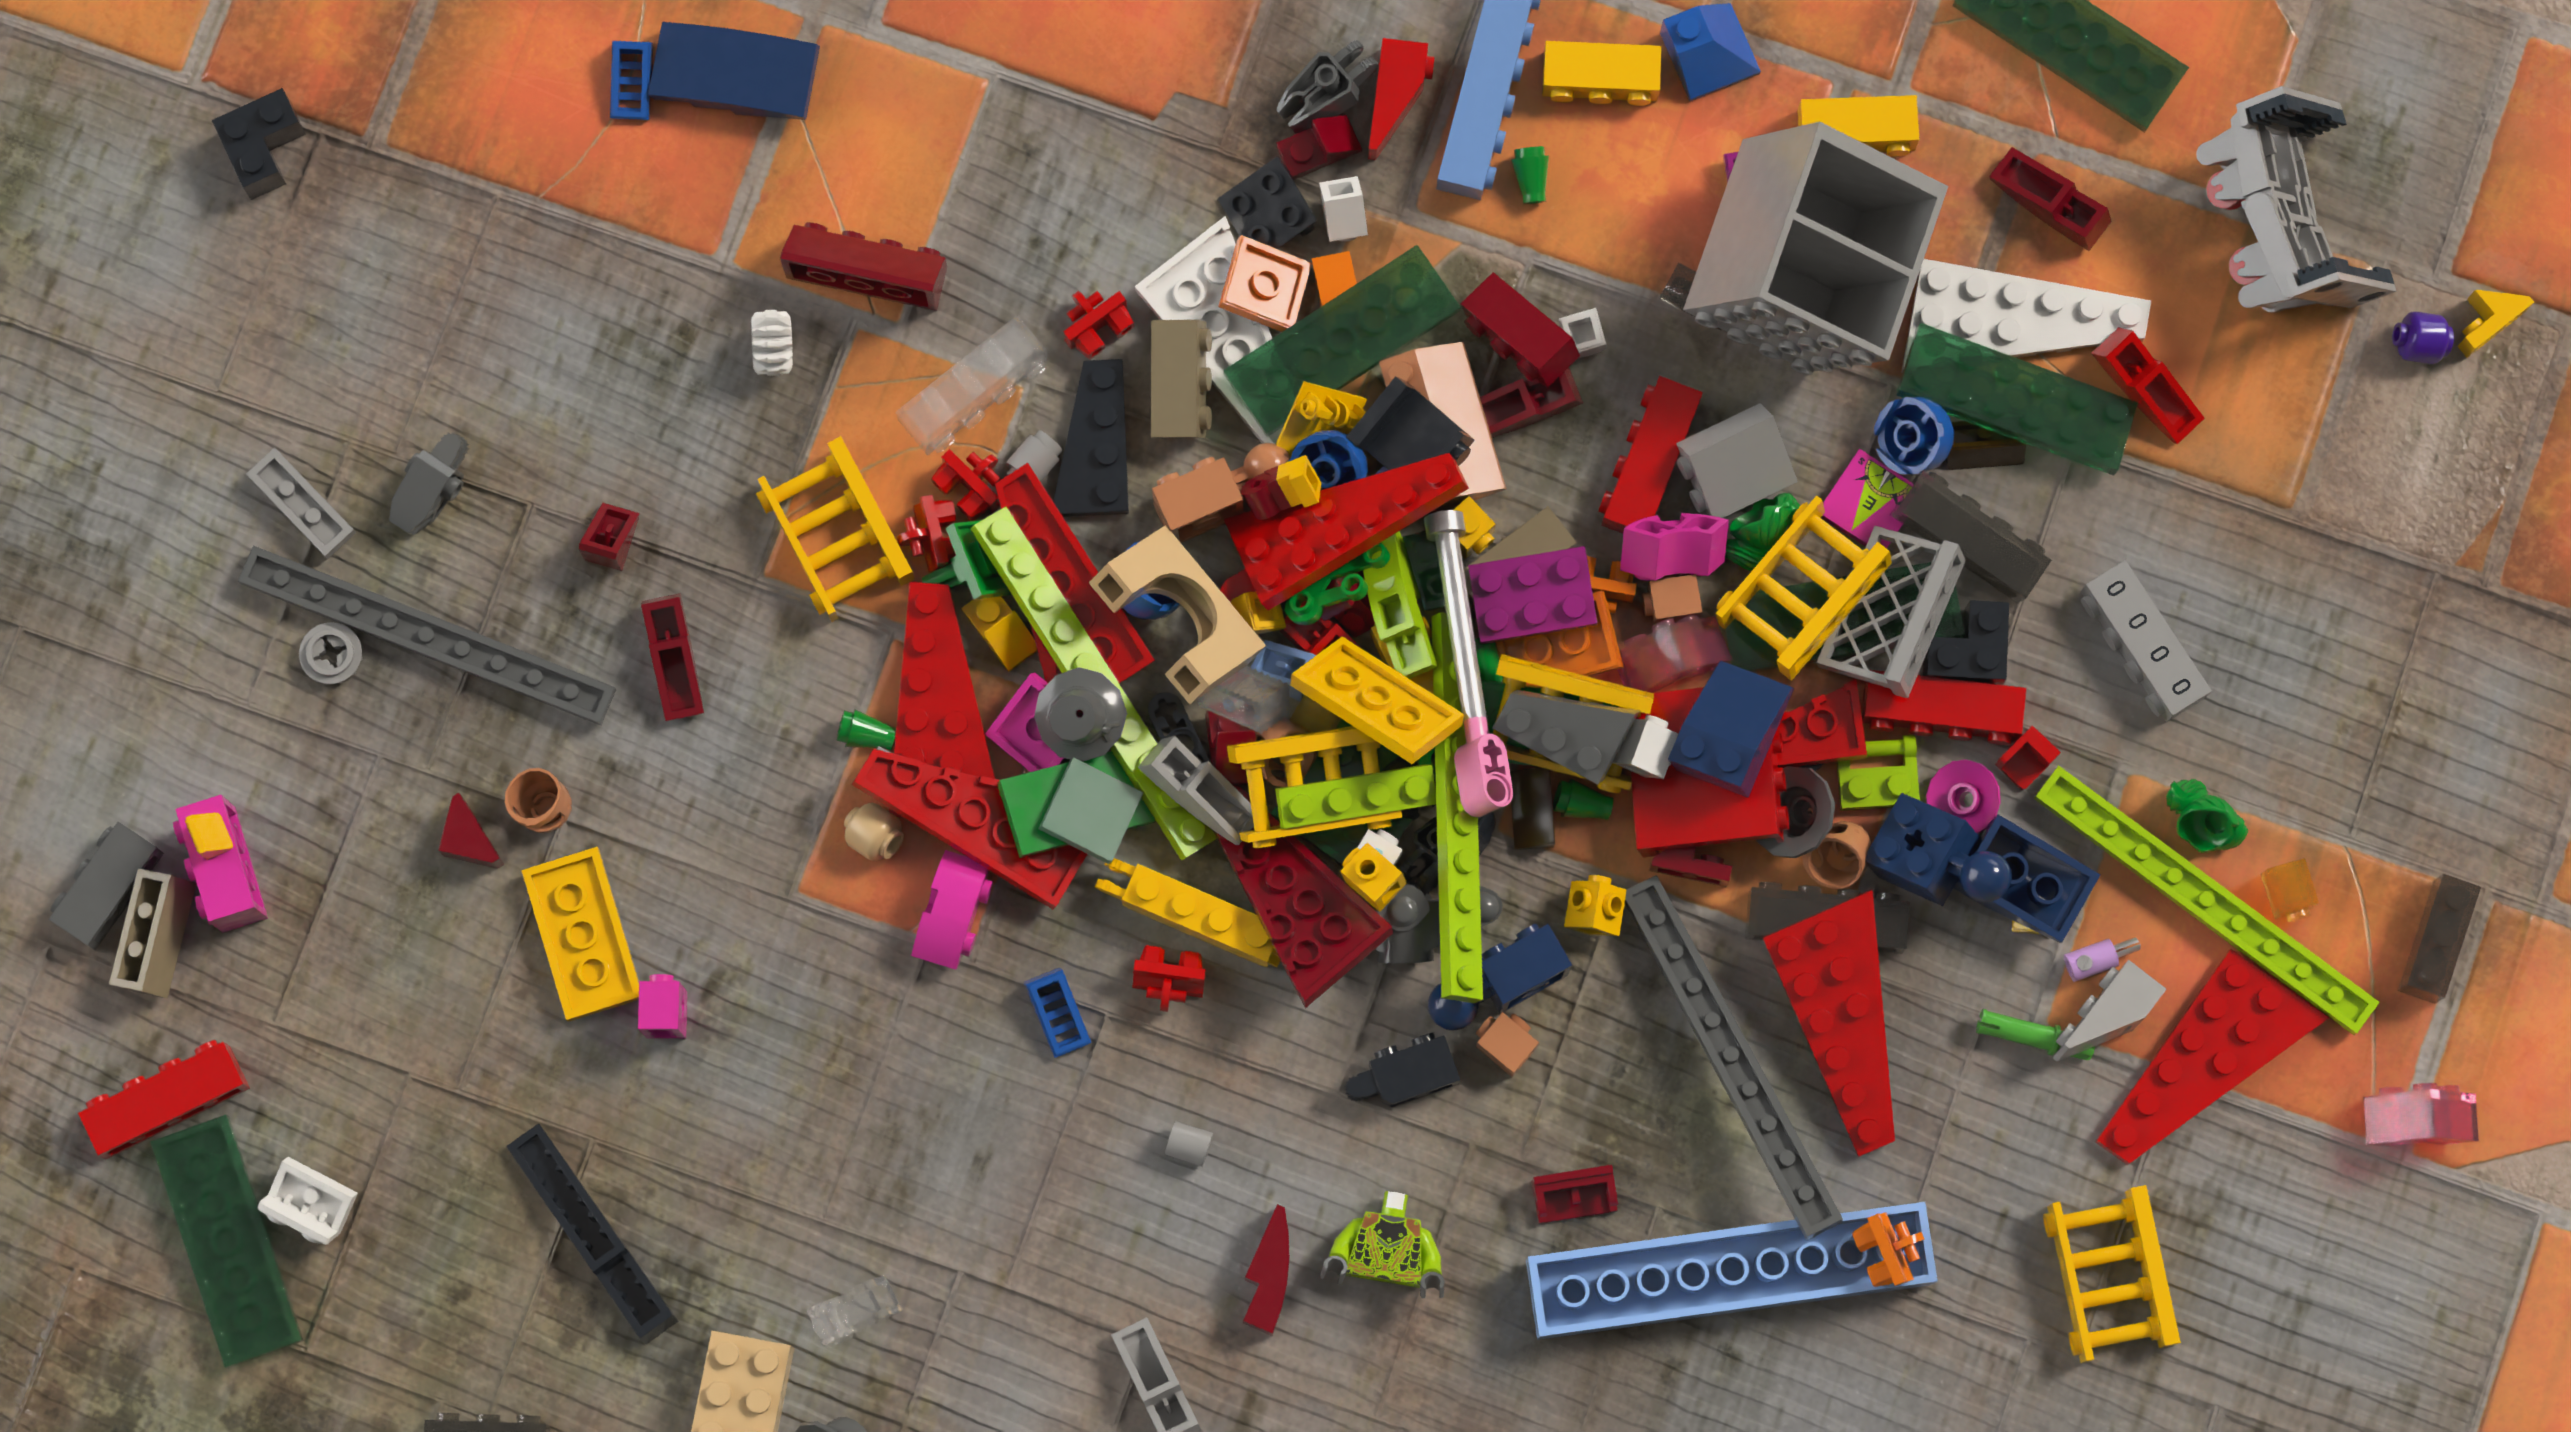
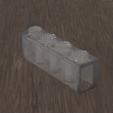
M1016 316L896 411L898 421L927 456L934 450L940 453L954 442L955 437L953 435L964 426L970 429L978 424L986 415L984 410L994 402L1000 405L1007 401L1015 393L1016 389L1014 387L1023 379L1027 378L1030 381L1037 377L1046 368L1044 363L1048 360L1047 350L1022 320Z

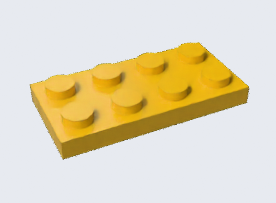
M1343 636L1291 674L1290 686L1411 764L1419 760L1463 724V713Z
M594 847L521 870L566 1020L570 1022L639 1000L638 976L599 848Z

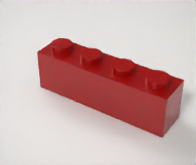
M1660 375L1656 386L1647 385L1640 406L1646 408L1641 422L1634 419L1626 439L1627 442L1632 443L1628 457L1619 456L1612 477L1618 479L1614 492L1606 490L1598 512L1605 514L1601 526L1623 534L1624 528L1629 524L1656 515L1680 454L1676 443L1686 439L1703 392Z
M1869 670L1883 675L1885 671ZM1917 675L1909 697L1905 698L1893 694L1890 688L1865 681L1862 722L1870 724V729L1876 731L1891 732L1894 731V727L1910 728L1909 733L1917 736H1932L1933 731L1949 733L1948 738L1954 740L1969 741L1972 740V736L1988 737L1987 742L1990 744L2011 745V740L2017 741L2022 735L2026 688Z
M216 1040L209 1041L194 1050L196 1055L184 1061L176 1058L158 1067L160 1073L148 1079H145L144 1076L136 1077L122 1085L123 1091L111 1097L108 1094H102L89 1100L86 1103L87 1109L79 1112L78 1115L97 1155L106 1160L250 1089L231 1047L225 1042L218 1044Z

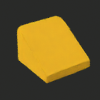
M1256 592L1243 593L1231 601L1234 608L1257 635L1286 628L1281 603L1267 611L1261 604Z
M219 813L196 814L185 817L186 820L184 821L196 850L203 858L208 860L233 848V843Z

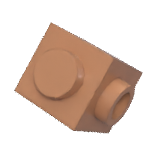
M1677 573L1663 576L1656 581H1649L1648 593H1642V604L1645 617L1652 616L1653 627L1700 620L1702 606L1696 574L1679 577Z
M1502 1012L1497 1019L1490 1015L1475 1033L1480 1037L1476 1048L1511 1077L1516 1074L1536 1050L1539 1042L1528 1034L1531 1027L1514 1013L1508 1017Z

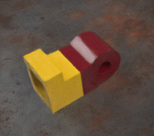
M1304 455L1251 478L1242 486L1241 493L1255 518L1264 520L1275 516L1282 510L1299 504H1303L1305 508L1319 503L1321 481L1307 456Z

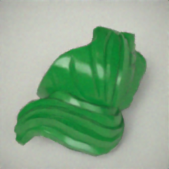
M1782 493L1773 499L1763 498L1754 503L1752 510L1734 519L1729 532L1735 539H1727L1725 558L1730 559L1746 570L1752 571L1792 525V517L1800 507V504L1792 494Z
M2183 779L2177 783L2173 781L2170 784L2171 788L2166 794V800L2170 811H2176V814H2180L2176 825L2177 833L2198 852L2228 850L2239 846L2244 841L2248 833V828L2244 824L2245 821L2236 814L2232 806L2225 800L2217 796L2208 795L2206 786L2201 781Z

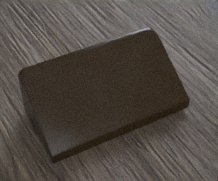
M2020 417L1952 422L1954 443L1946 458L1948 469L2021 465L2025 462L2026 442Z
M1535 767L1510 771L1513 789L1511 808L1514 849L1554 848L1555 833L1550 769Z

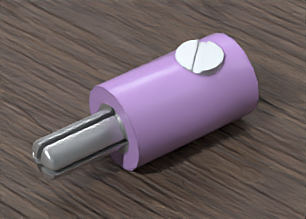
M2135 937L2113 945L2110 939H2105L2064 954V962L2072 981L2077 982L2110 970L2112 966L2114 968L2118 967L2119 957L2139 951L2141 946L2138 944L2116 952V950L2138 943L2139 940Z

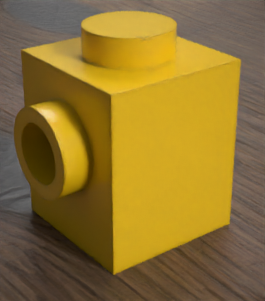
M1468 496L1454 509L1463 512L1466 534L1459 538L1461 554L1464 559L1473 552L1477 555L1480 554L1494 541L1492 535L1496 525L1478 504Z
M1368 842L1361 849L1355 848L1342 863L1344 868L1340 872L1344 881L1379 912L1407 884L1403 873Z

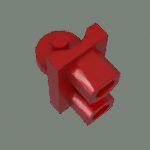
M1077 291L1072 295L1077 306L1067 312L1066 315L1071 322L1076 321L1083 315L1084 317L1063 331L1066 337L1064 341L1071 350L1076 347L1089 360L1094 358L1105 349L1104 342L1096 333L1099 329L1107 324L1116 337L1120 338L1134 328V322L1127 310L1126 298L1118 291L1093 309L1104 300L1101 294L1096 291L1088 298H1085L1080 291Z
M950 449L941 456L943 464L931 478L932 483L946 496L959 483H962L970 492L957 503V507L970 521L975 520L987 510L993 514L1000 507L998 496L982 481L985 478L994 487L995 483L1001 480L993 471V468L998 463V459L993 454L982 460L975 452H972L966 458V461L974 467L973 471Z
M933 495L920 497V503L913 506L915 517L904 519L906 532L897 536L898 545L910 546L913 557L925 556L929 574L945 567L946 564L951 563L950 559L956 556L950 538H943L940 526L950 525L956 521L953 501H934Z
M1149 945L1144 947L1140 960H1135L1132 988L1147 990L1146 998L1160 999V1011L1168 1012L1170 1001L1185 1003L1186 996L1203 998L1206 969H1202L1201 953L1192 951L1181 952L1178 966L1164 964L1165 950L1161 947Z

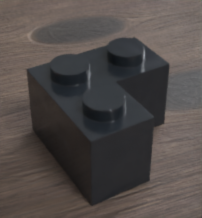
M283 88L212 120L241 185L251 200L286 185L271 150L304 136L306 133Z
M1970 600L1964 609L1963 638L1933 637L1923 661V676L2003 685L2007 680L2009 602Z

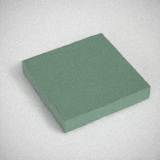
M1073 757L1069 761L1038 829L1110 864L1143 792Z

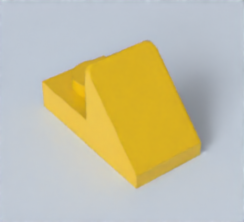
M2474 290L2467 300L2481 317L2474 320L2462 331L2466 337L2457 347L2468 358L2523 315L2533 305L2534 301L2530 296Z
M1001 596L973 599L961 608L962 612L1008 672L1038 651L1034 638L1016 611H1012Z

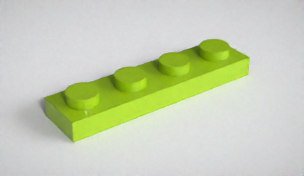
M1431 764L1275 789L1280 827L1282 829L1436 804V789Z

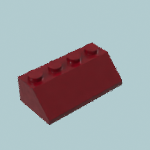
M806 222L804 226L793 225L780 256L787 279L934 311L938 309L947 271L946 258L940 256L941 253L935 249L918 247V250L914 251L902 248L903 244L890 239H880V243L865 240L864 235L854 231H843L842 235L827 232L825 226Z

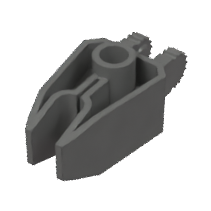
M1354 40L1347 44L1346 47L1334 56L1329 52H1318L1286 88L1276 111L1284 120L1300 110L1288 123L1294 133L1310 129L1313 119L1338 116L1359 103L1361 91L1358 89V86L1376 72L1379 66L1377 61L1371 57L1362 61L1361 64L1357 65L1348 74L1345 72L1344 69L1363 52L1364 46L1360 41Z
M448 433L441 438V441L436 444L431 453L422 450L420 453L417 452L412 456L405 468L407 474L392 498L390 522L407 533L415 535L433 523L447 502L453 501L457 497L464 484L462 481L464 474L457 469L464 460L467 450H469V444H467V440L464 437L455 435V433Z

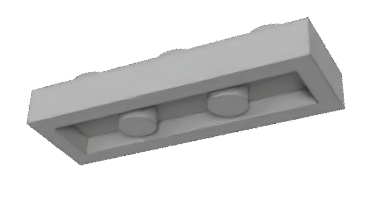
M275 447L246 473L254 484L327 559L356 534L355 530Z

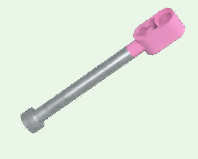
M1447 510L1432 513L1426 516L1424 521L1427 539L1436 541L1461 711L1464 714L1463 724L1466 744L1460 746L1454 756L1460 800L1464 810L1469 815L1482 817L1508 805L1513 797V789L1506 747L1498 736L1489 734L1459 541V538L1466 534L1464 516L1461 511Z

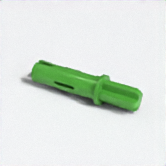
M1982 1009L1979 1017L1981 1021L1978 1020L1976 1026V1033L1978 1034L1982 1033L2048 1050V1055L2051 1056L2061 1047L2055 1042L2064 1031L2061 1030L2060 1025L2055 1024L2054 1027L2045 1026L1990 1012L1986 1009ZM2095 1046L2071 1057L2090 1060Z

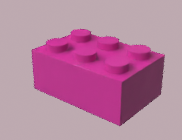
M218 795L175 809L178 820L173 822V828L179 844H184L189 854V858L184 859V865L189 880L191 882L195 881L199 888L200 895L195 897V903L201 919H206L209 925L215 926L222 933L268 919L236 807L224 796ZM215 812L222 816L233 843V848L207 860L198 854L184 820H186L185 817L190 815Z

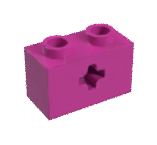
M654 974L649 976V981H639L638 1029L647 1039H686L687 991L679 981L673 980V975Z

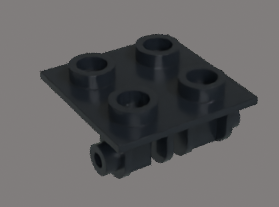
M1276 156L1218 198L1219 203L1239 236L1243 235L1275 249H1279L1299 234L1305 236L1315 229L1313 224L1317 222L1316 217L1279 156Z

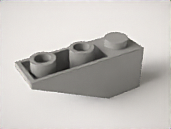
M2130 960L2119 971L2112 966L2098 984L2104 989L2099 997L2095 998L2091 994L2077 1012L2082 1017L2078 1025L2075 1027L2069 1023L2055 1041L2061 1047L2053 1056V1059L2060 1061L2133 1031L2148 1015L2166 991V988Z

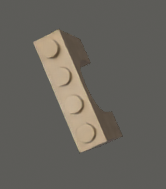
M1166 525L1108 562L1089 582L1113 613L1141 595L1149 593L1170 597L1186 609L1196 625L1198 644L1185 653L1165 675L1189 704H1192L1248 665L1266 646Z

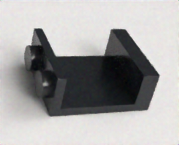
M1396 376L1347 435V438L1353 444L1368 451L1388 470L1450 453L1458 466H1460L1468 458L1471 452L1469 447L1475 441L1411 384Z

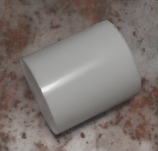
M1175 1121L1166 1146L1165 1155L1203 1167L1213 1133Z

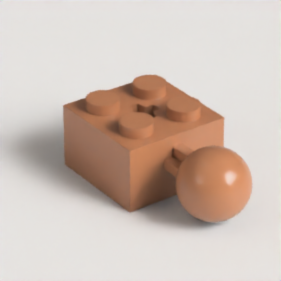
M1263 443L1252 448L1246 455L1243 466L1233 471H1230L1224 457L1216 461L1214 457L1203 459L1192 466L1194 470L1181 476H1179L1178 472L1160 478L1157 481L1158 486L1152 488L1153 505L1162 525H1166L1180 543L1224 525V519L1242 514L1243 498L1240 493L1242 486L1251 478L1264 473V471L1288 462L1291 457L1284 448L1278 447L1274 443Z

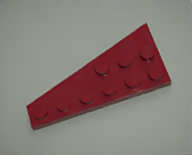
M1239 785L1234 786L1250 802V795ZM1268 813L1270 827L1280 826V823ZM1214 831L1305 1009L1393 934L1392 926L1295 836L1276 838V845L1253 848L1252 842L1242 841L1239 845H1235Z

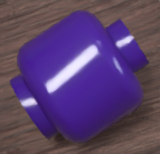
M2409 312L2401 323L2398 322L2395 325L2392 342L2397 346L2399 355L2405 361L2437 364L2443 357H2447L2450 354L2454 342V331L2441 315Z

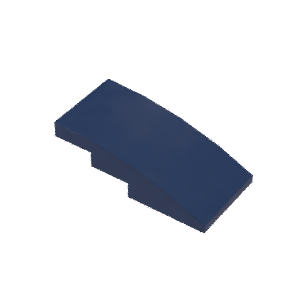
M662 22L648 95L654 100L689 102L694 107L731 110L736 115L806 120L820 46L815 43L736 29Z

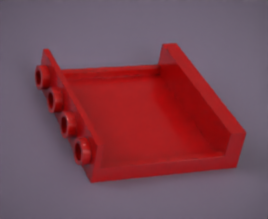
M1704 687L1654 693L1650 714L1641 712V716L1639 718L1636 717V719H1645L1646 715L1658 717L1669 723L1667 729L1679 734L1683 722ZM1777 729L1749 797L1676 771L1672 764L1668 766L1664 779L1646 778L1631 771L1636 846L1639 853L1645 858L1654 857L1659 854V850L1766 838H1775L1778 843L1784 842L1783 830H1789V815L1787 806H1781L1780 792L1786 791L1784 768H1778L1777 753H1783L1780 729Z

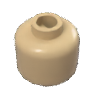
M868 803L861 808L855 807L848 813L844 821L847 845L869 860L878 861L883 858H891L902 845L904 834L900 819L876 803Z

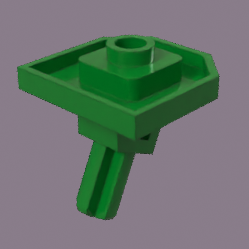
M982 520L953 523L946 527L956 556L950 559L952 564L923 576L922 583L949 585L950 589L964 585L969 587L974 600L1012 595L971 531V528Z

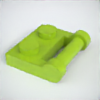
M1902 735V739L1865 741L1867 757L1903 755V766L1850 769V760L1836 762L1840 811L1893 808L1901 793L1920 800L1915 735Z

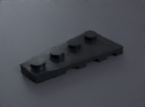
M1123 359L1087 360L1083 362L1053 501L1063 517L1129 514Z

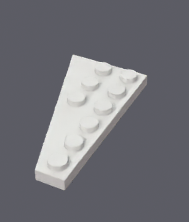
M1224 216L1135 286V291L1159 320L1206 321V328H1210L1212 334L1211 351L1206 352V367L1211 369L1212 384L1262 444H1276L1296 398L1293 395L1269 328L1218 307L1236 245L1227 218Z
M1923 259L1918 274L1901 373L1930 367L1943 368L1950 367L1953 364L1982 363L2035 356L2037 353L2053 351L2058 353L2071 351L2075 348L2098 347L2118 327L2134 331L2142 342L2146 336L2151 300Z

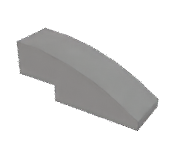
M1176 736L1161 739L1139 765L1138 768L1175 802L1233 844L1239 845L1242 842L1239 832L1250 831L1254 827L1251 803L1209 761L1201 763Z
M1146 1317L1111 1334L1157 1432H1202L1148 1318Z

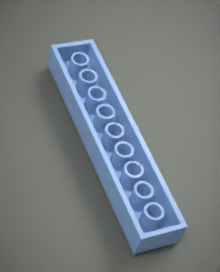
M1925 1202L1840 1213L1843 1218L1841 1224L1808 1240L1805 1239L1796 1220H1788L1528 1256L1526 1266L1537 1340L1933 1285L1938 1280ZM1887 1212L1898 1241L1900 1239L1894 1225L1904 1221L1910 1235L1922 1232L1925 1240L1914 1244L1920 1259L1909 1263L1904 1249H1902L1914 1280L1897 1286L1893 1283L1874 1287L1868 1275L1867 1267L1883 1261V1256L1879 1246L1860 1252L1852 1232L1868 1223V1217Z

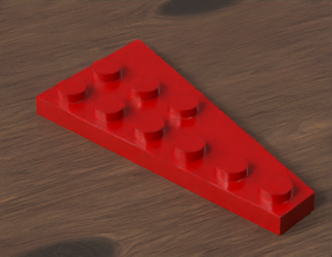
M1446 453L1321 490L1319 503L1305 508L1303 504H1299L1282 510L1275 516L1264 520L1256 519L1252 511L1226 518L1224 521L1261 604L1269 611L1469 489L1456 460L1450 453Z
M873 749L851 784L1052 910L1058 905L1087 856V853L1068 845L1019 858L997 785L999 780L985 776L977 777L961 773L958 769L950 767L941 768L922 763L918 759Z
M1869 890L1762 937L1858 1157L1895 1141L1873 890Z
M2230 949L2098 1136L2095 1143L2126 1165L2130 1164L2318 1027L2329 1017Z

